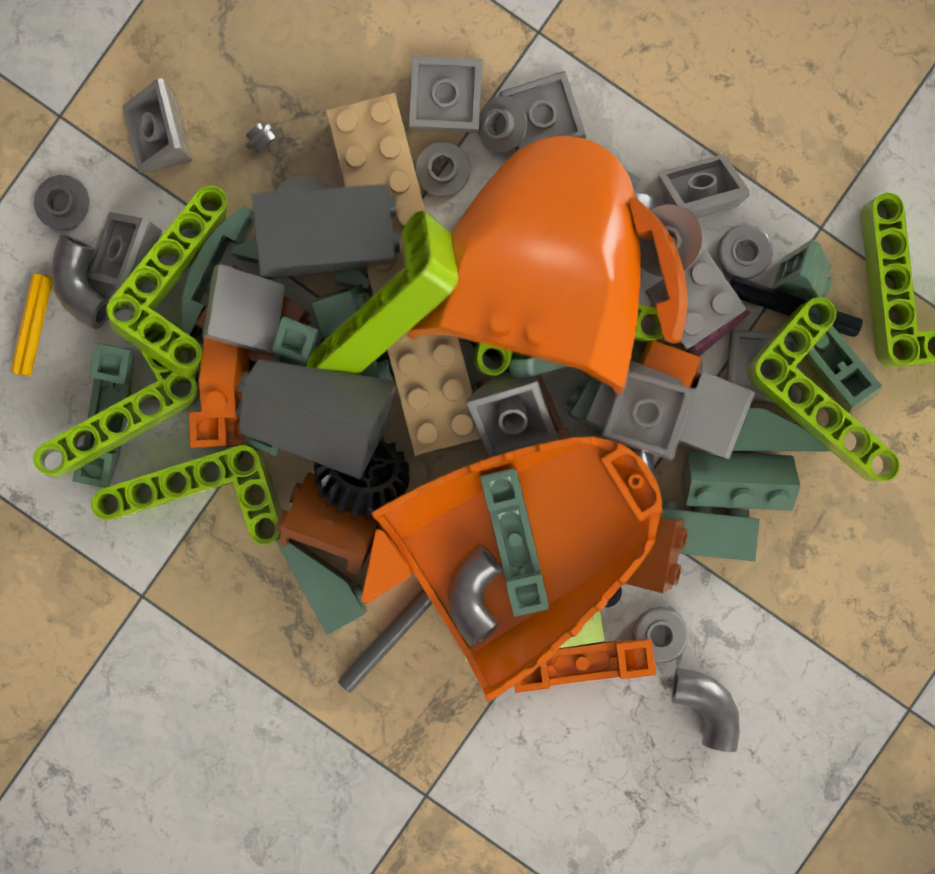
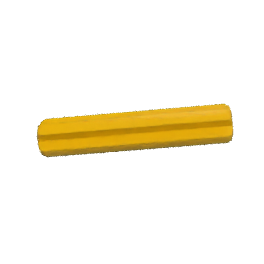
M33 273L31 276L10 368L11 372L17 375L31 376L52 287V279L47 275Z

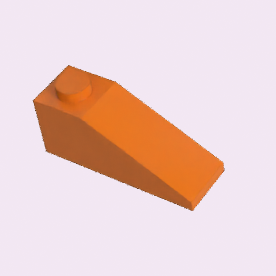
M204 337L199 377L202 417H238L236 415L237 408L242 399V393L238 392V386L243 374L246 371L249 372L248 349Z

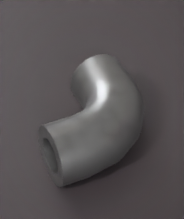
M60 235L54 250L50 269L53 291L67 312L78 321L98 329L108 320L107 305L111 298L96 291L90 285L87 278L88 265L95 249L79 239Z
M481 545L475 547L459 564L452 574L448 590L450 616L459 633L470 647L480 644L499 626V623L484 604V592L489 583L503 570L497 559Z
M677 668L672 685V703L691 706L702 713L705 725L702 745L714 750L737 752L740 735L739 711L731 693L713 677L697 671Z

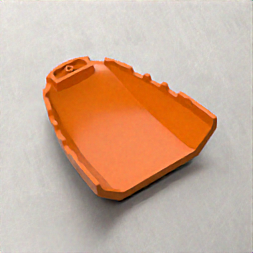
M553 136L539 139L514 153L485 184L451 232L458 272V281L455 288L441 303L407 332L408 338L416 340L418 335L449 334L581 369L611 386L615 393L622 395L638 316L641 250L640 236L637 234L628 200L634 198L635 193L630 177L620 161L607 149L595 142L572 136Z
M572 437L505 452L469 464L401 495L376 509L371 514L397 545L467 658L484 692V696L490 702L549 660L555 654V651L571 637L576 636L582 630V627L607 605V601L620 586L628 581L648 555L655 542L659 519L662 514V498L658 484L650 469L632 450L618 442L602 438ZM515 467L523 493L549 604L548 610L517 617L513 615L494 528L480 478L481 475ZM481 545L497 559L503 570L489 583L484 592V604L499 623V626L480 644L470 647L459 633L450 616L448 590L452 574L459 564L475 547Z

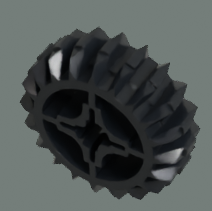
M383 435L361 479L314 462V486L318 487V497L326 498L327 507L338 506L339 515L346 510L351 512L353 519L359 513L364 514L368 520L372 516L371 513L406 493L410 482L409 463L404 461V452L396 451L395 442L386 444Z

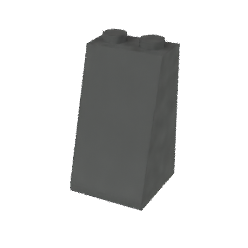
M387 184L252 194L261 277L277 279L387 265L393 263L396 253H400L398 231H392L391 217H396V201L394 195H388Z
M258 360L251 372L246 371L243 374L238 386V392L242 393V399L236 413L240 417L239 433L361 479L386 431L396 382L382 378Z

